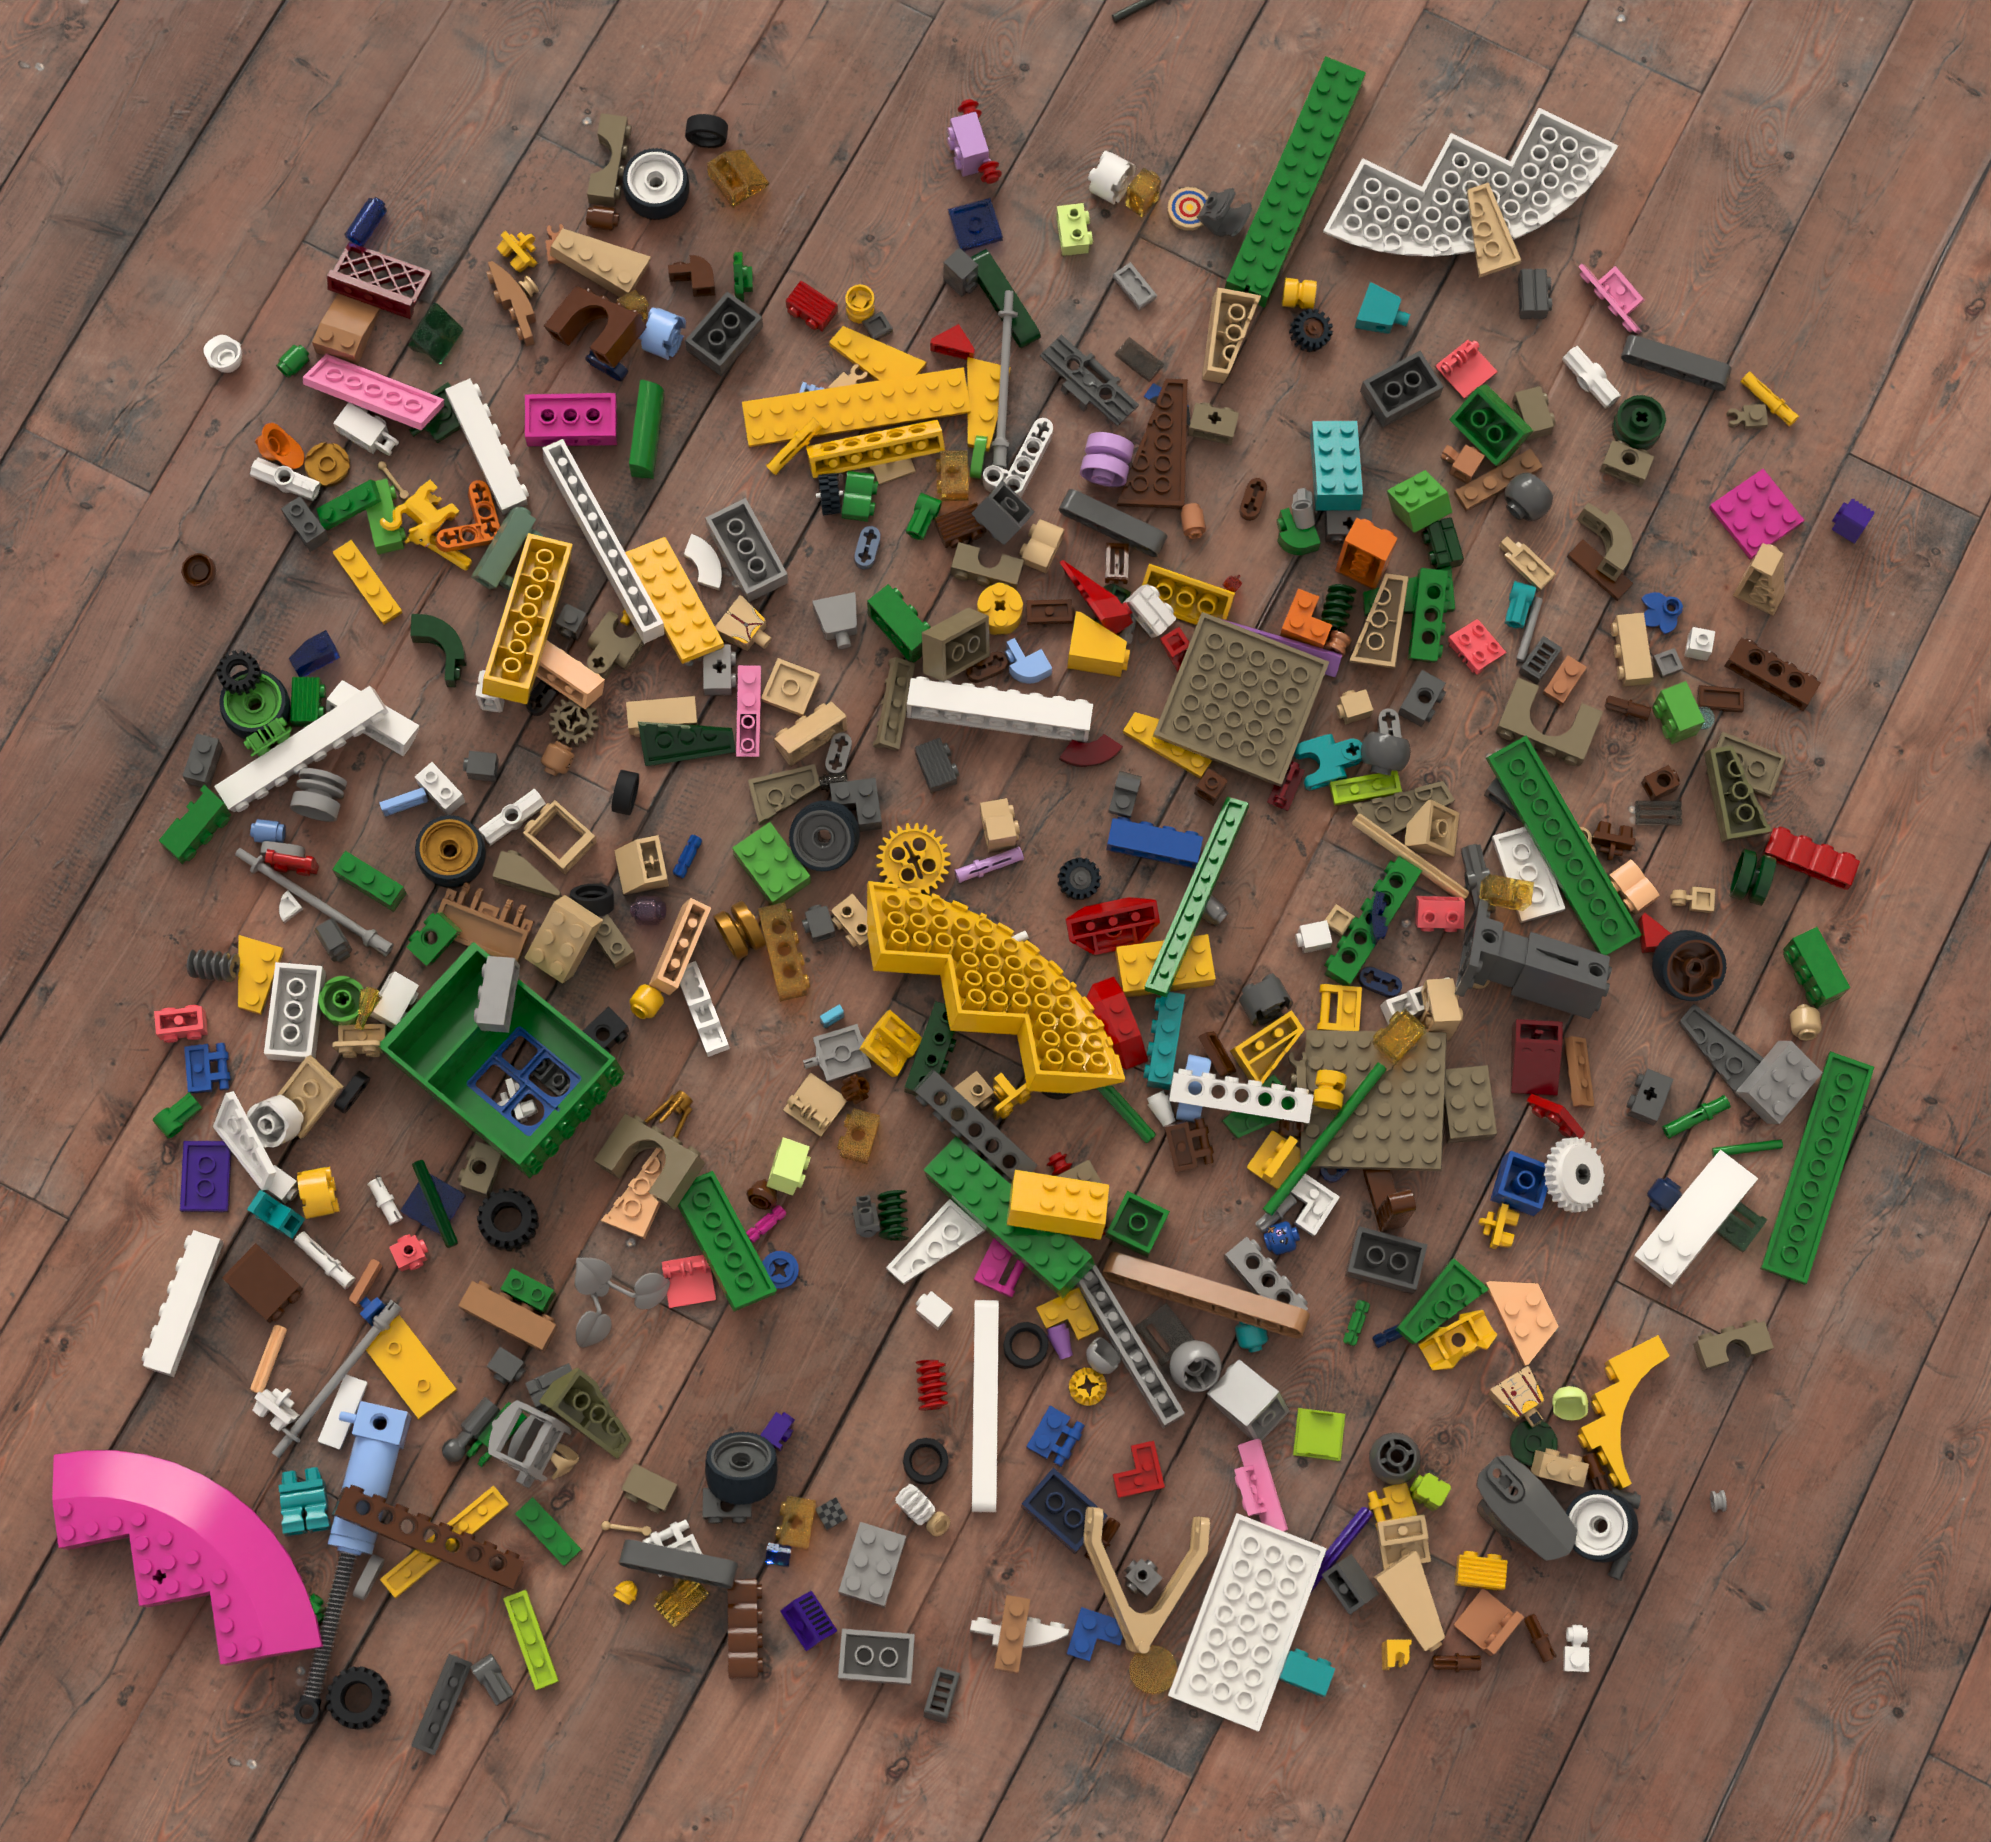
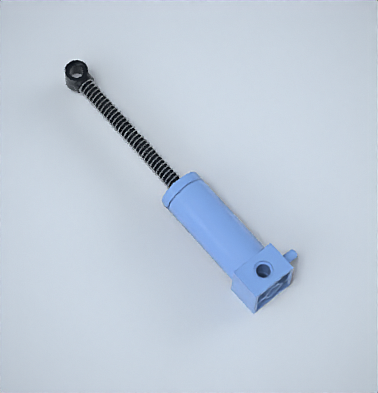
M360 1401L357 1414L341 1411L339 1415L340 1421L354 1424L352 1435L355 1437L342 1488H350L352 1484L364 1489L363 1494L372 1497L373 1494L387 1499L399 1449L404 1448L411 1415L406 1411ZM382 1420H386V1428L377 1430V1424ZM359 1501L356 1505V1510L359 1514L364 1515L368 1511V1505L364 1501ZM383 1510L379 1513V1521H380V1522H381ZM334 1516L331 1535L327 1544L337 1547V1551H340L341 1556L338 1557L340 1560L337 1563L339 1564L336 1566L335 1579L332 1580L334 1583L331 1584L333 1587L330 1589L329 1602L326 1603L328 1606L326 1607V1612H324L323 1625L320 1626L322 1627L320 1635L323 1647L314 1649L316 1652L313 1654L315 1656L312 1658L311 1671L308 1672L310 1675L307 1677L309 1679L306 1681L305 1694L300 1695L299 1702L294 1708L295 1718L303 1724H313L321 1716L320 1706L322 1700L319 1695L322 1693L320 1691L323 1689L324 1676L327 1675L325 1672L328 1670L329 1656H331V1649L334 1647L333 1642H335L334 1638H336V1629H338L337 1626L340 1624L339 1619H341L340 1615H342L343 1602L346 1601L345 1596H347L346 1592H348L349 1579L352 1578L350 1575L353 1573L351 1571L354 1569L355 1556H361V1553L372 1555L373 1544H375L377 1538L376 1533ZM306 1705H311L314 1709V1714L309 1719H305L301 1714L302 1708Z

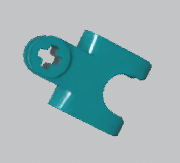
M1327 734L1298 743L1294 752L1295 758L1299 760L1311 758L1319 765V769L1315 773L1305 778L1303 783L1305 789L1312 791L1329 786L1332 781L1346 779L1345 769L1356 766L1362 761L1360 753L1362 742L1352 738L1335 743L1333 735ZM1352 749L1353 752H1356V755L1353 756L1352 753H1348V750Z

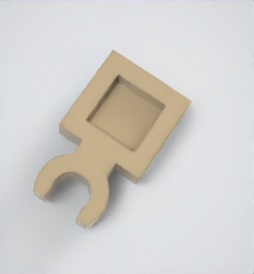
M855 364L851 368L849 376L843 372L828 388L863 382L867 379L868 373L865 371L862 375H857L855 372L858 371L859 365Z

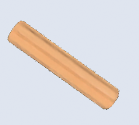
M274 1325L250 1388L255 1393H262L265 1390L287 1332L285 1327Z

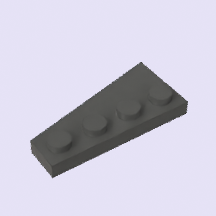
M1693 1004L1678 1023L1737 1098H1739L1740 1096L1736 1091L1764 1058L1701 1008Z

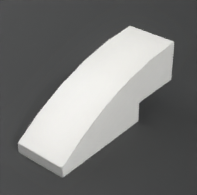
M1423 986L1385 1000L1380 1005L1389 1027L1424 1013L1421 994Z

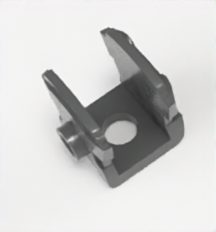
M1233 188L1226 189L1220 193L1212 191L1197 216V219L1217 236L1228 235L1234 237L1237 235L1252 211L1250 202L1242 204L1238 208H1230L1236 194Z

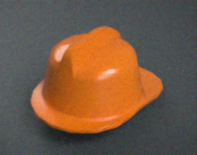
M267 423L263 427L262 435L255 440L260 454L266 460H278L284 466L292 469L300 468L305 459L301 446L279 425Z

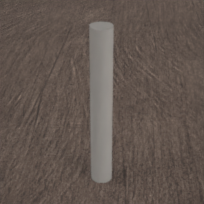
M1534 597L1516 660L1519 662H1525L1542 605V598Z

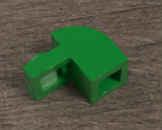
M1290 509L1280 510L1279 517L1276 519L1278 529L1281 532L1277 539L1280 547L1292 555H1306L1319 551L1321 542L1315 526L1313 525L1307 529H1298L1295 526Z

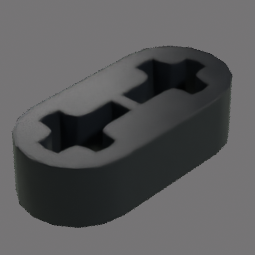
M540 680L531 692L528 704H526L528 712L533 716L544 714L560 693L556 689H549L544 694L546 682ZM542 697L540 701L541 708L536 707L532 709V702H538Z
M361 1071L357 1072L335 1101L334 1107L345 1114L364 1091L370 1081V1077Z

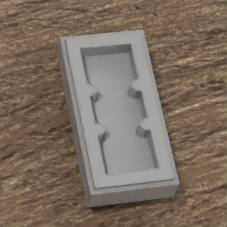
M1131 262L1113 274V279L1138 310H1141L1157 299L1156 293Z

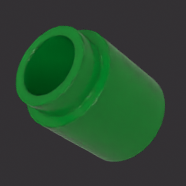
M292 345L278 360L279 363L276 367L287 378H290L292 375L295 376L310 361L308 358L309 352L301 345L298 347Z

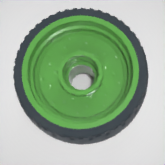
M248 670L238 672L231 678L237 681L243 680L247 676ZM260 670V683H256V689L253 691L251 688L249 694L242 692V695H238L236 692L231 694L224 687L221 691L219 705L222 718L228 728L243 739L257 732L261 740H263L258 729L269 739L270 736L264 729V725L275 736L268 723L275 720V718L280 719L281 717L286 722L289 720L291 706L288 692L277 677L264 670ZM254 704H261L259 709L251 710Z

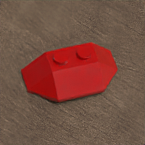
M1134 897L1085 906L1065 919L1069 941L1093 955L1116 951V947L1142 944L1160 923L1157 901L1155 899Z
M1113 976L1092 984L1086 998L1094 1007L1092 1011L1099 1020H1102L1105 1025L1103 1029L1107 1037L1112 1039V1048L1115 1055L1119 1056L1122 1068L1128 1070L1148 1062L1141 1033L1126 996L1115 977Z

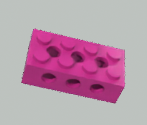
M616 393L525 394V439L527 447L548 446L562 439L566 446L617 445Z

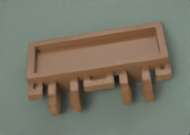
M464 883L457 902H454L458 891L448 888L437 913H444L462 930L454 941L466 946H470L472 942H475L489 955L515 958L519 963L534 924L532 920L526 918L523 920L527 906L521 904L517 910L514 922L510 923L507 922V919L513 907V900L508 899L506 901L501 916L498 919L497 916L500 908L481 901L484 889L478 888L469 907L464 905L471 884Z

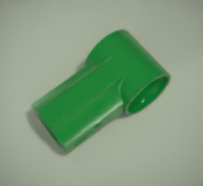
M921 492L916 501L915 512L908 524L906 534L916 540H924L933 519L935 520L938 516L942 501Z
M189 1092L172 1107L161 1110L153 1118V1122L166 1138L170 1139L177 1135L183 1129L184 1124L203 1108Z

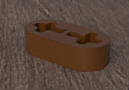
M1261 478L1250 480L1246 487L1239 511L1241 517L1245 520H1254L1260 513L1267 492V484ZM1256 485H1259L1261 491H1258L1256 497L1252 496L1254 492L1253 488H1255ZM1250 502H1253L1254 511L1249 514L1246 508L1249 507Z
M998 651L990 653L989 657L966 669L967 678L973 683H979L1003 673L1007 668V657ZM995 658L998 661L1002 660L1001 667H997V665L989 667V665L993 664ZM973 667H976L978 670L985 668L980 671V676H977L975 673L971 674Z

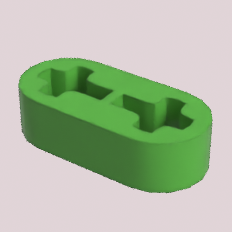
M976 435L969 475L971 478L981 479L988 438L986 436Z

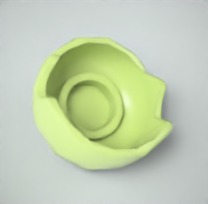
M1566 1386L1559 1388L1553 1395L1552 1404L1555 1416L1573 1421L1580 1420L1587 1415L1588 1398L1581 1389Z

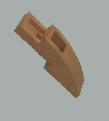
M493 261L488 262L490 270L486 271L489 283L495 284L496 290L493 291L497 304L501 303L503 310L509 309L512 321L517 320L519 327L515 329L519 341L524 340L526 347L534 345L529 324L536 322L528 298L509 273Z

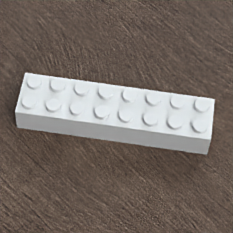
M916 677V679L911 678L907 718L1066 741L1073 739L1080 743H1088L1093 704L1083 699L1069 701L1061 696L1048 698L1043 697L1040 693H1030V695L1020 694V691L1012 689L1005 692L998 691L997 688L992 686L977 688L970 683L956 685L948 680L935 682L930 681L926 677Z

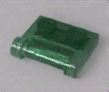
M1740 1202L1735 1210L1754 1223V1227H1749L1731 1213L1716 1233L1743 1253L1768 1219L1764 1216H1758Z

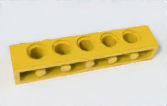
M937 419L806 446L812 477L817 478L818 475L841 473L945 451L942 430Z

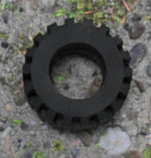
M503 1188L499 1189L498 1193L493 1191L488 1199L485 1197L482 1201L483 1205L479 1206L478 1227L484 1239L492 1247L495 1246L501 1251L502 1249L512 1251L514 1248L519 1250L522 1249V1245L530 1243L531 1237H535V1231L539 1226L538 1213L531 1199L525 1196L523 1192H516L512 1188L505 1191ZM505 1208H515L522 1215L520 1225L510 1232L499 1231L494 1224L496 1215Z
M354 1666L349 1667L350 1669L348 1670L344 1669L340 1671L341 1674L332 1679L333 1683L327 1688L329 1690L328 1695H326L328 1711L331 1712L334 1720L350 1729L362 1730L363 1728H371L372 1725L378 1724L381 1721L380 1719L387 1714V1707H390L391 1701H389V1696L391 1694L387 1687L388 1684L380 1674L366 1667ZM358 1683L365 1684L372 1692L370 1706L360 1713L350 1711L345 1704V1695L348 1689Z

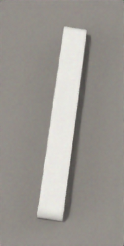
M975 1300L972 1512H996L999 1300Z

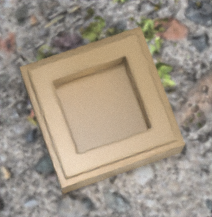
M1336 904L1324 921L1327 920L1329 929L1342 937L1355 916Z

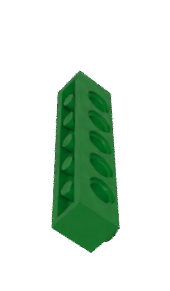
M1399 856L1395 862L1392 860L1389 862L1384 870L1387 874L1383 881L1380 879L1377 881L1372 889L1375 892L1371 900L1366 898L1360 908L1363 911L1360 918L1354 917L1348 927L1351 930L1348 937L1342 936L1336 946L1339 951L1335 956L1331 954L1324 965L1327 967L1325 975L1340 985L1351 986L1422 872L1421 869ZM1393 879L1398 880L1401 887L1394 888L1390 885L1389 881ZM1378 899H1386L1389 902V906H1380ZM1366 918H1375L1377 925L1371 926L1367 924ZM1362 936L1365 939V944H1357L1354 941V937ZM1350 955L1353 958V963H1345L1342 960V956Z

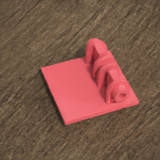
M1467 340L1435 365V368L1464 399L1498 372L1478 351L1480 346L1475 340L1473 342Z
M1478 619L1448 637L1449 647L1458 654L1459 658L1464 656L1462 662L1468 661L1466 665L1476 675L1480 674L1484 667L1507 653Z
M704 1255L662 1262L663 1275L670 1280L667 1292L669 1308L716 1300L711 1268Z

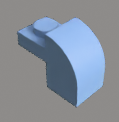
M1015 638L1006 642V651L1004 652L1010 663L1014 662L1009 665V673L1014 679L1022 683L1032 684L1052 675V666L1042 649L1025 657Z

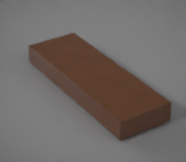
M1584 539L1567 555L1575 565L1616 601L1633 585L1622 573L1616 581H1613L1597 570L1604 557Z

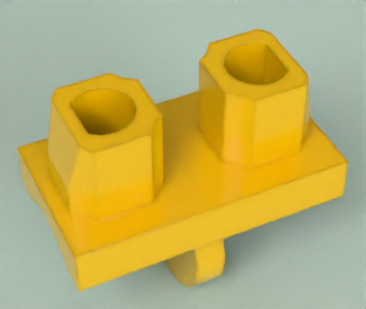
M507 231L501 234L503 240L497 246V249L505 257H508L513 251L516 252L517 256L510 262L516 271L522 272L528 266L534 268L538 264L526 250L528 249L532 253L536 249L533 245L535 237L532 234L525 236L520 232L517 235L520 241L513 234L509 235Z
M1502 1203L1501 1207H1499L1496 1221L1493 1220L1495 1213L1488 1211L1487 1218L1479 1219L1478 1224L1484 1227L1483 1235L1489 1236L1491 1229H1493L1489 1248L1497 1249L1498 1246L1511 1248L1513 1244L1514 1234L1504 1232L1503 1228L1504 1224L1516 1227L1520 1213L1508 1209L1509 1205Z

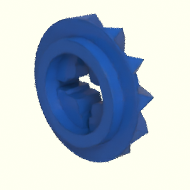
M772 1252L762 1262L775 1288L784 1289L792 1285L798 1277V1263L794 1256L788 1252ZM774 1262L780 1267L788 1263L784 1269L786 1278L781 1274L774 1275L776 1271Z

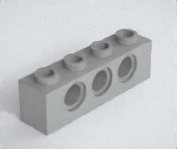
M1245 1237L1225 1254L1224 1260L1253 1294L1277 1300L1278 1295H1285L1288 1297L1290 1305L1308 1310L1306 1307L1308 1303L1300 1293L1297 1295L1291 1289V1282L1286 1276L1283 1275L1281 1277L1277 1273L1275 1263L1269 1257L1265 1259L1260 1253L1261 1247L1254 1239L1250 1241L1248 1237ZM1255 1259L1258 1262V1268H1248L1246 1260ZM1263 1277H1270L1274 1285L1272 1287H1265L1261 1279Z

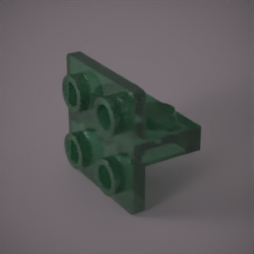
M433 303L413 332L412 340L408 346L413 351L427 354L437 364H442L461 335L463 328L438 303Z

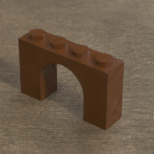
M578 286L574 287L544 325L554 340L569 346L588 323L596 319H608L605 329L590 346V349L600 362L613 368L617 366L646 329V325L642 321V315L636 310L632 309L630 311L619 302L613 303L604 295L598 296L589 288L583 289Z

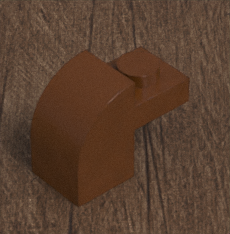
M690 255V263L688 264L676 262L673 265H668L670 282L692 281L693 297L715 295L713 269L704 258Z

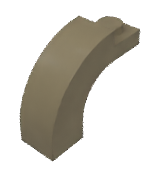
M1587 503L1578 516L1577 521L1595 532L1604 542L1606 553L1597 570L1613 581H1616L1632 556L1633 543L1630 531L1625 522L1613 510H1610L1606 515L1599 508Z

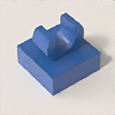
M365 1297L359 1303L364 1308L360 1315L373 1327L374 1316H378L386 1306L377 1297L372 1302Z

